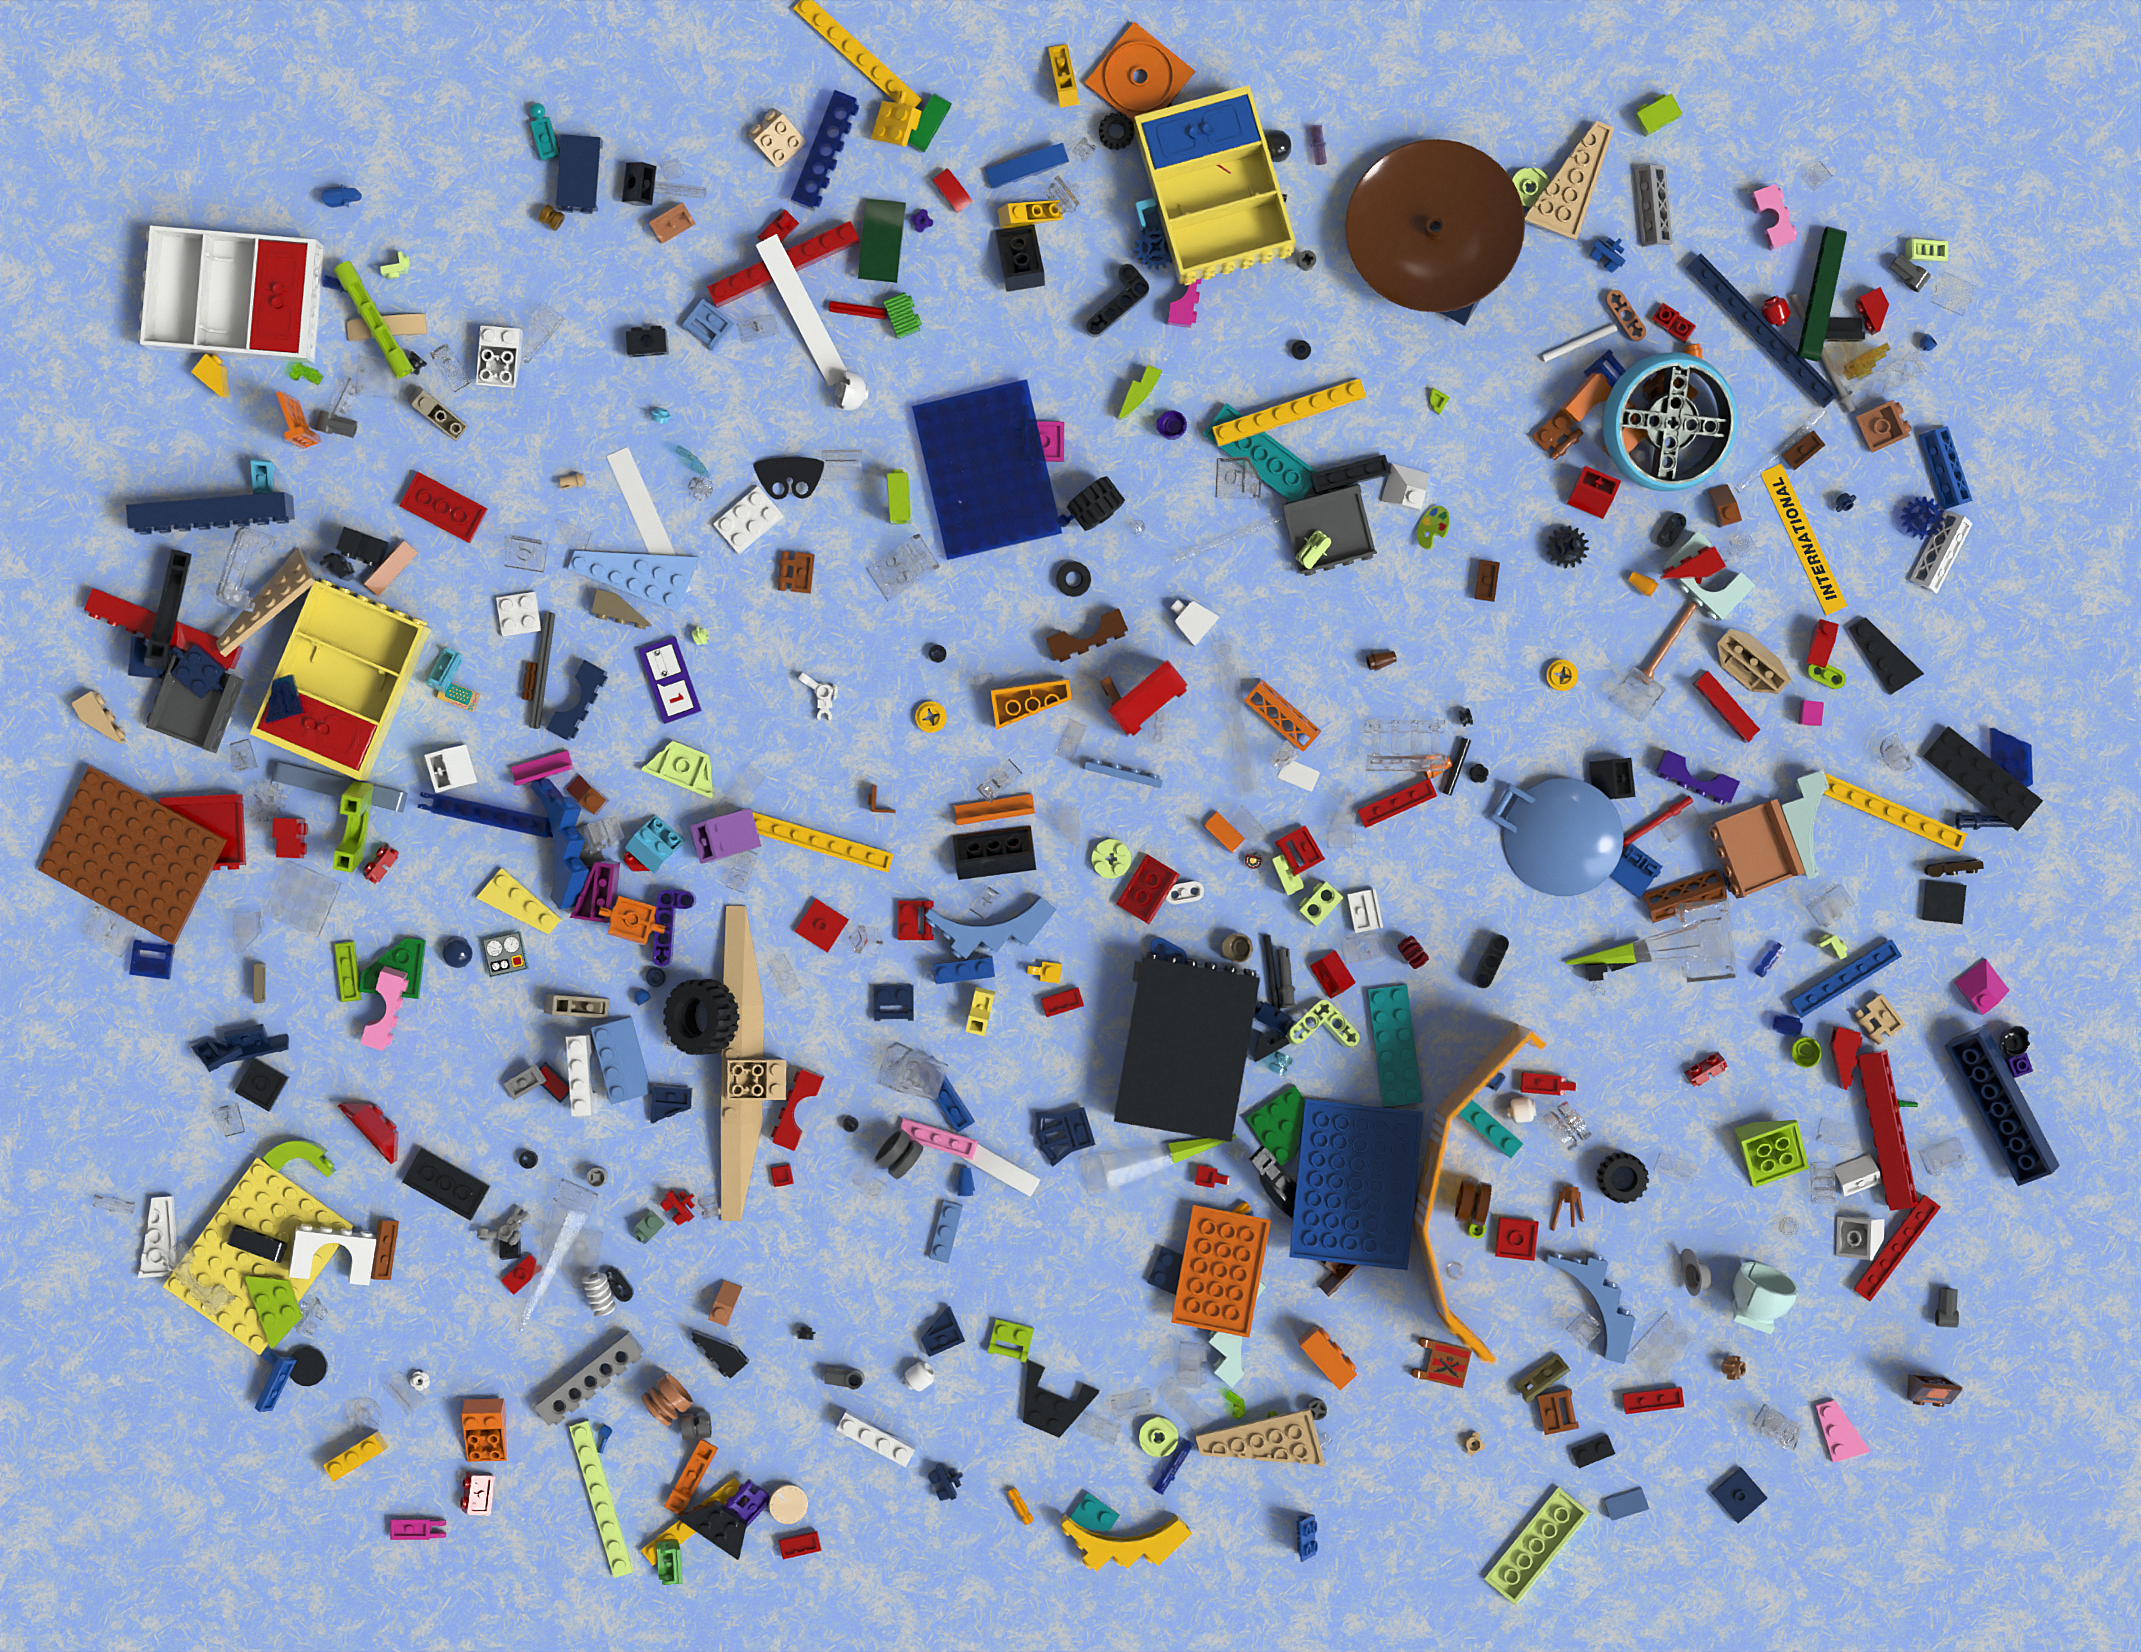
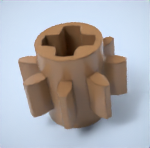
M1727 1356V1359L1723 1360L1721 1370L1723 1374H1727V1379L1740 1380V1376L1745 1375L1746 1364L1744 1361H1740V1356Z

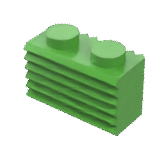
M903 292L883 301L898 339L920 331L919 326L922 325L919 315H914L912 307L915 305L911 295L907 296Z

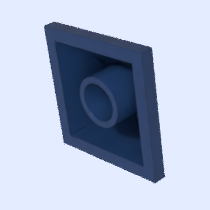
M131 636L128 676L162 679L166 667L165 670L145 666V656L149 644L145 638Z

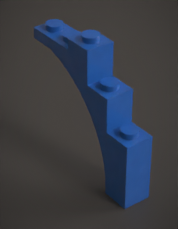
M550 779L532 781L531 788L541 799L545 807L554 838L556 867L550 898L559 909L576 907L589 871L579 859L585 838L575 828L581 807L572 797H564Z

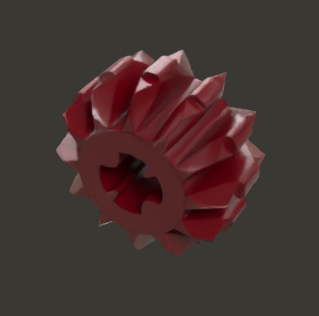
M1414 936L1405 937L1398 944V950L1413 969L1422 967L1429 960V956Z

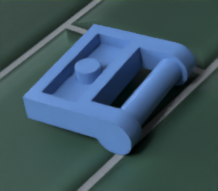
M702 299L681 327L686 331L689 330L707 344L711 351H714L734 323ZM695 319L716 334L715 338L712 339L693 324Z

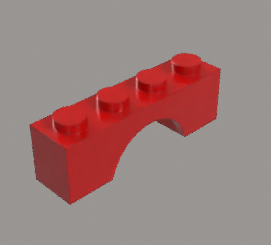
M802 1068L800 1072L796 1071L793 1082L796 1084L793 1090L789 1089L786 1096L788 1104L786 1109L782 1107L778 1119H781L779 1126H775L772 1131L771 1137L774 1138L772 1143L792 1151L796 1150L803 1133L794 1118L796 1105L803 1098L817 1096L825 1076Z

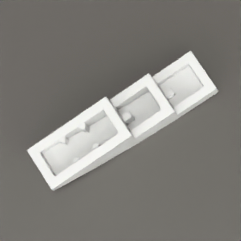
M978 1143L973 1160L962 1157L1030 1197L1041 1180Z

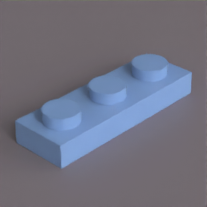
M948 1201L943 1202L929 1259L949 1263L963 1205Z

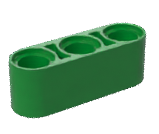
M934 93L920 116L916 131H911L907 144L924 153L946 117L952 103Z

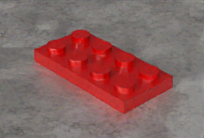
M418 471L399 505L468 543H471L488 511V508Z

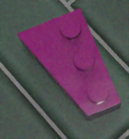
M599 860L594 863L570 918L603 923L610 922L609 917L598 915L600 907L612 910L616 904L620 862Z

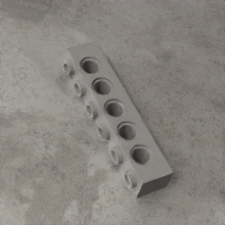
M628 1332L534 1408L548 1426L552 1423L555 1425L559 1424L565 1419L563 1415L566 1412H574L580 1407V1401L584 1398L588 1401L596 1394L595 1389L599 1386L603 1389L611 1382L609 1378L614 1374L619 1376L627 1370L625 1366L628 1363L632 1362L634 1364L640 1360L644 1349L631 1332ZM623 1351L626 1354V1360H619L617 1352ZM604 1363L609 1364L611 1372H603L601 1365ZM586 1376H593L595 1384L589 1385L586 1382ZM571 1388H577L580 1396L573 1397L570 1393ZM561 1400L564 1403V1409L556 1408L555 1401Z

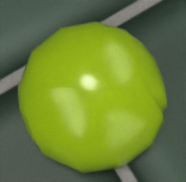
M1806 1036L1798 1038L1793 1043L1791 1055L1798 1066L1810 1068L1820 1061L1822 1051L1815 1039Z

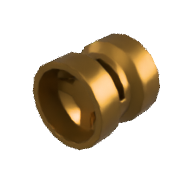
M547 204L541 211L538 221L542 224H548L550 229L557 231L565 219V214L556 212L554 207Z

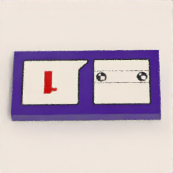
M676 637L638 650L664 724L702 711Z

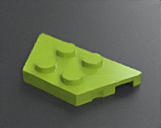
M248 1275L245 1277L272 1349L303 1318V1314L289 1279Z

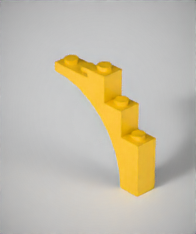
M1066 1514L1060 1519L1061 1530L1067 1536L1071 1534L1076 1539L1074 1543L1081 1550L1085 1549L1082 1552V1562L1088 1569L1093 1568L1096 1572L1111 1557L1120 1567L1124 1565L1127 1569L1142 1555L1150 1564L1154 1562L1159 1566L1192 1534L1191 1529L1178 1515L1151 1532L1128 1537L1105 1536L1089 1531L1078 1525Z

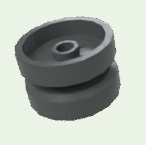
M901 1128L893 1133L882 1145L874 1162L882 1168L888 1167V1173L897 1180L905 1175L916 1163L924 1146L915 1139L910 1141V1135Z

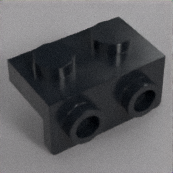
M330 553L323 557L324 560L319 562L321 566L326 568L335 567L339 578L342 580L350 581L355 578L353 575L355 569L352 563L347 562L346 558L342 555Z

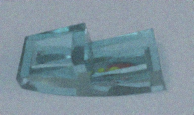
M677 446L675 453L692 461L689 466L691 470L707 478L710 477L707 468L695 455L682 446Z

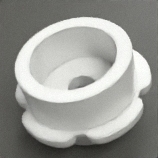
M417 1371L413 1373L410 1379L411 1386L415 1387L417 1391L427 1388L430 1383L429 1376L425 1372Z

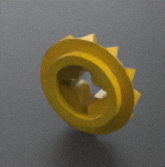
M1568 660L1553 662L1546 672L1548 683L1558 691H1567L1573 688L1578 680L1577 668ZM1564 667V674L1570 676V678H1564L1560 684V677L1554 675V673H1560Z
M929 701L919 706L915 714V720L921 730L927 733H935L944 727L947 721V714L942 705ZM928 709H930L932 714L940 715L934 718V725H932L930 720H923L928 716Z

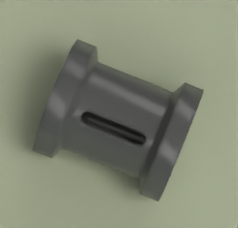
M1305 250L1299 256L1298 266L1304 271L1311 270L1316 263V255L1310 250ZM1305 256H1307L1308 259H1312L1309 265H1307L1306 262H1302Z

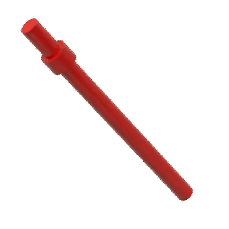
M1687 796L1677 804L1674 802L1668 806L1669 809L1625 837L1623 848L1671 816L1675 817L1681 813L1683 808L1693 802L1692 798Z

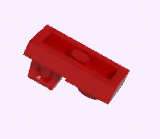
M785 209L762 231L758 239L762 242L777 234L780 242H782L799 225V222Z

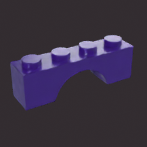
M1664 750L1655 771L1660 774L1659 778L1669 782L1673 779L1678 782V786L1687 790L1691 787L1696 790V794L1703 797L1707 795L1714 797L1713 801L1721 805L1732 802L1740 781L1724 774H1718L1714 779L1707 782L1696 780L1687 770L1686 757L1670 750Z

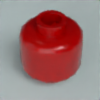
M1776 295L1763 302L1762 313L1771 325L1775 324L1778 327L1787 323V318L1791 315V311L1784 298H1779Z

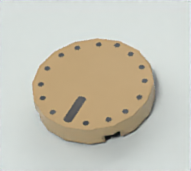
M781 1485L770 1495L769 1512L779 1523L794 1524L806 1514L808 1508L807 1497L804 1491L796 1485Z

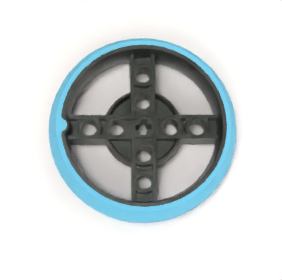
M1679 352L1653 355L1630 367L1612 388L1603 414L1605 444L1611 459L1618 469L1630 480L1642 487L1667 492L1688 489L1705 481L1715 473L1724 463L1733 447L1738 425L1736 402L1725 378L1706 361L1696 356ZM1665 369L1661 395L1653 398L1644 410L1625 408L1631 393L1644 378L1656 371ZM1690 371L1700 376L1710 387L1717 404L1718 418L1699 416L1696 406L1686 397ZM1675 378H1678L1679 383L1674 387L1673 381ZM1672 398H1675L1676 403L1671 407L1670 402ZM1632 414H1635L1636 419L1631 423L1630 418ZM1651 416H1654V423L1650 425L1649 419ZM1688 420H1691V427L1687 429L1686 423ZM1709 421L1710 427L1706 431L1705 424ZM1622 427L1642 429L1644 437L1654 447L1651 473L1641 469L1628 454L1623 441ZM1697 434L1715 436L1710 449L1701 461L1688 471L1675 475L1678 451L1688 446ZM1669 437L1670 444L1666 447L1665 440ZM1667 457V464L1663 467L1662 461Z

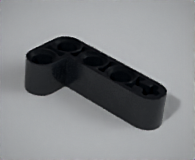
M1124 264L1119 269V279L1126 289L1087 321L1086 330L1091 337L1101 336L1148 295L1149 284L1133 265ZM1124 270H1131L1133 276L1129 279L1122 276ZM1137 285L1145 286L1146 291L1142 294L1135 291ZM1121 298H1129L1131 301L1130 305L1122 306L1120 304ZM1113 310L1116 316L1113 319H1107L1104 315L1105 312ZM1101 316L1103 322L1099 325V331H1092L1091 324L1097 325L1100 322L1099 317Z

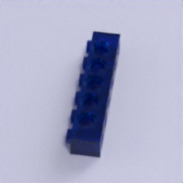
M834 90L791 197L792 203L811 211H815L816 207H820L823 200L821 193L823 189H827L830 178H828L829 173L836 168L838 162L836 156L844 148L845 142L843 139L845 134L848 135L850 133L852 116H856L860 105H858L857 98ZM838 111H845L846 116L843 119L836 118V113ZM832 129L839 131L838 136L834 138L830 137L828 133ZM825 147L832 149L828 156L821 154L822 149ZM818 165L824 167V171L821 174L814 173V168ZM809 184L817 185V189L812 193L806 190Z

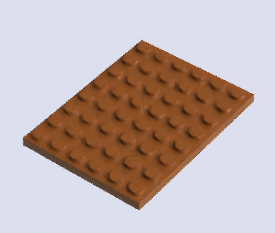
M91 765L88 766L38 870L165 941L176 944L227 839Z

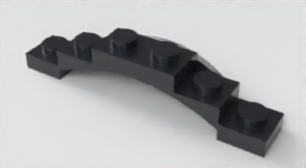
M1262 1145L1249 1160L1258 1169L1260 1182L1267 1196L1281 1211L1293 1219L1296 1183L1280 1166L1277 1159Z

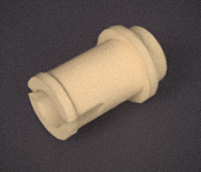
M579 472L576 475L560 477L562 490L578 486L582 488L583 485H586L584 474Z

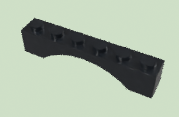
M173 549L171 551L159 608L145 656V666L165 670L191 565L192 554Z

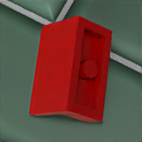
M1336 950L1310 965V968L1330 999L1343 993L1355 984V980Z

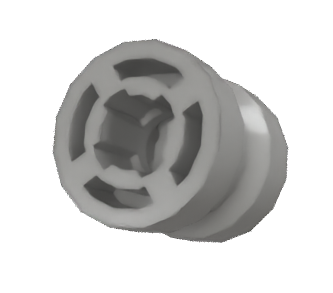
M600 1166L594 1167L587 1173V1183L594 1188L601 1187L608 1180L607 1170Z

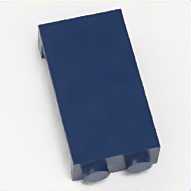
M561 134L556 206L561 209V212L573 213V210H581L583 214H593V211L598 212L596 200L600 149H603L601 137Z

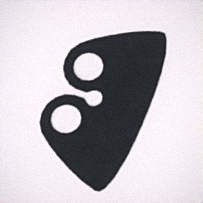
M806 457L772 458L756 462L754 469L762 486L773 499L779 500L787 496L789 492L787 478L789 477L793 479L791 484L792 493L797 498L805 499L811 496L824 469V462L819 459ZM799 482L807 484L808 491L805 494L797 492L796 485ZM775 483L783 484L784 492L781 495H776L773 492V485Z

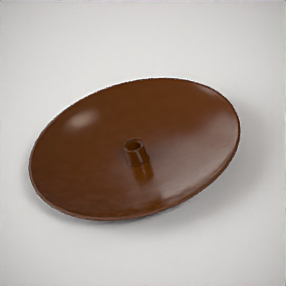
M1441 139L1422 140L1390 151L1377 160L1364 173L1357 183L1348 204L1345 222L1346 240L1356 269L1367 284L1379 295L1407 309L1421 312H1446L1478 302L1493 292L1512 271L1522 249L1525 215L1523 204L1514 182L1493 158L1461 142ZM1437 225L1440 229L1434 232L1430 230V227Z

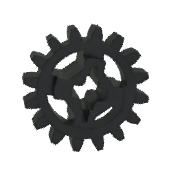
M1570 525L1566 530L1561 526L1559 527L1560 532L1554 530V537L1549 536L1547 538L1551 543L1545 545V547L1550 548L1546 555H1552L1550 561L1556 560L1557 567L1562 563L1564 569L1568 567V564H1570L1571 568H1574L1575 562L1580 565L1582 563L1580 558L1587 557L1584 551L1589 550V547H1585V544L1589 541L1583 540L1582 537L1585 533L1578 534L1579 528L1572 531ZM1570 534L1567 539L1558 538L1561 535ZM1576 539L1579 541L1580 548L1576 545ZM1569 541H1571L1569 547L1572 550H1568L1566 553H1564L1565 547L1563 546V544L1565 545ZM1554 545L1558 547L1559 555L1556 554ZM1568 555L1576 556L1572 560H1565Z

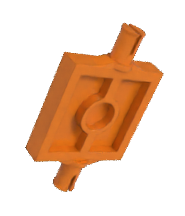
M618 896L612 910L600 907L598 915L610 918L607 934L642 945H646L652 930L663 934L666 927L654 923L655 906Z

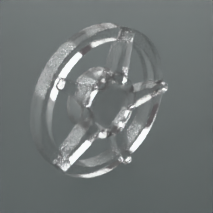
M370 1398L355 1399L345 1410V1423L356 1434H370L379 1427L382 1421L381 1408ZM359 1401H367L373 1404V1406L369 1409L362 1408ZM356 1404V1414L348 1416L351 1406ZM374 1408L378 1411V1422L371 1419V1411ZM349 1420H356L359 1423L358 1430L352 1427ZM370 1423L375 1425L369 1431H362L364 1424Z

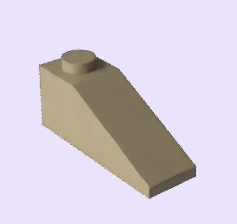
M546 993L544 1013L608 1019L610 999Z

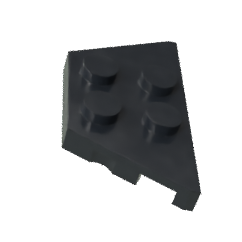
M717 1500L708 1502L706 1505L696 1506L692 1511L686 1513L681 1511L678 1513V1520L738 1560L740 1558L748 1521Z

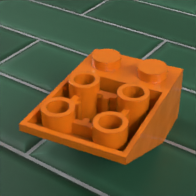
M504 1398L465 1399L461 1416L467 1462L507 1461Z

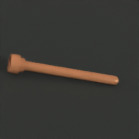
M1691 602L1648 667L1640 670L1636 676L1640 681L1647 685L1651 684L1654 679L1653 672L1697 608L1695 602Z

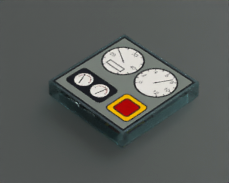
M521 931L481 939L490 978L529 969Z

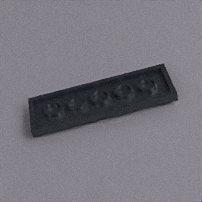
M1949 726L1923 756L1924 759L2016 831L2023 826L2043 802L2040 797Z

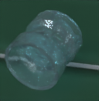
M1276 1051L1274 1062L1269 1064L1268 1069L1286 1077L1288 1073L1287 1067L1292 1064L1294 1059Z

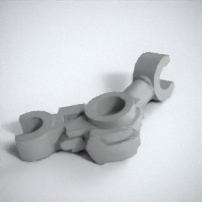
M518 1206L514 1210V1216H510L505 1225L498 1227V1230L478 1229L477 1237H481V1241L498 1238L504 1242H509L511 1246L515 1245L521 1239V1233L518 1231L523 1226L522 1222L527 1221L530 1218V1214L526 1211L524 1215L520 1216L523 1210Z

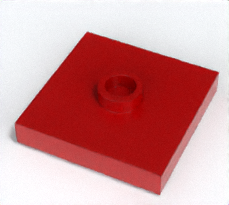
M816 898L795 932L828 953L849 919Z
M1499 1217L1495 1257L1535 1261L1539 1221Z

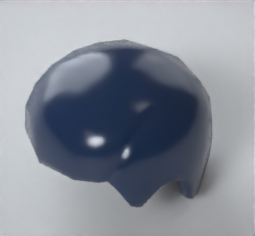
M458 936L449 938L444 944L442 951L444 961L449 966L457 969L465 967L471 961L473 954L467 939Z

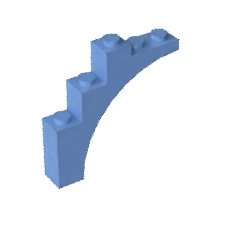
M1039 896L1030 907L1017 916L989 925L958 923L942 917L930 908L924 915L927 917L925 920L934 928L936 925L942 929L941 934L947 939H954L950 944L953 948L951 952L958 958L963 956L966 959L980 941L983 942L981 946L987 951L991 952L993 950L997 953L1006 940L1013 935L1012 940L1020 947L1022 944L1027 947L1056 909Z
M1552 1252L1551 1255L1546 1254L1545 1263L1563 1269L1576 1277L1593 1296L1600 1310L1604 1325L1605 1342L1602 1357L1606 1360L1625 1364L1636 1318L1628 1310L1620 1309L1617 1312L1622 1290L1617 1287L1618 1284L1606 1281L1603 1284L1608 1262L1603 1260L1604 1256L1592 1253V1257L1586 1255L1585 1263H1582L1583 1259L1571 1256L1570 1260L1563 1258L1564 1255Z

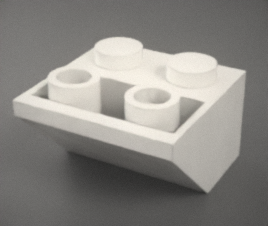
M467 745L425 755L435 793H443L477 783Z

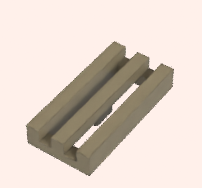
M255 963L253 1003H264L266 964Z

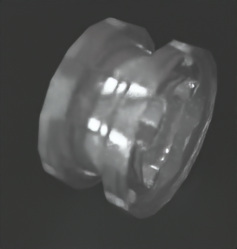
M1457 1261L1449 1262L1445 1268L1447 1276L1453 1280L1460 1279L1464 1274L1463 1266ZM1453 1265L1456 1268L1459 1267L1460 1271H1457L1459 1274H1450L1449 1270H1452L1450 1267Z

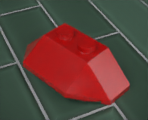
M344 1102L337 1106L390 1164L397 1161L399 1132L396 1130L397 1126L392 1120H387L382 1115L384 1112L378 1105Z

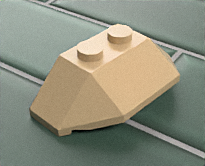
M1729 629L1717 642L1721 667L1749 690L1778 694L1791 681L1781 660L1750 634Z

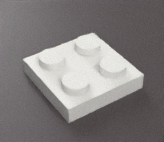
M536 592L496 598L502 637L542 631Z

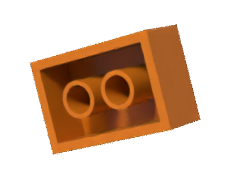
M1315 1325L1298 1340V1343L1340 1391L1357 1376L1355 1371L1357 1367L1348 1356L1346 1358L1342 1356L1344 1353L1335 1341L1333 1343L1329 1341L1331 1339L1329 1334L1322 1327L1318 1329Z

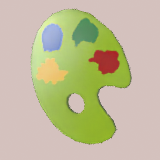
M1435 506L1422 517L1417 529V541L1422 548L1430 550L1433 547L1435 535H1440L1442 538L1446 537L1450 527V515L1445 507Z

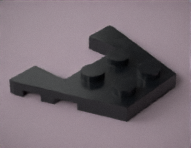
M1029 1360L1023 1423L1060 1438L1099 1394L1100 1390L1083 1383L1076 1401H1072L1038 1386L1045 1366Z

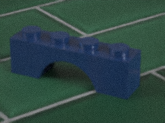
M584 660L575 676L582 692L579 703L570 711L555 712L546 729L567 741H570L571 738L574 739L579 732L577 727L580 721L584 722L588 716L589 711L587 709L590 703L593 705L599 695L596 692L600 686L603 687L608 679L606 676L608 672Z

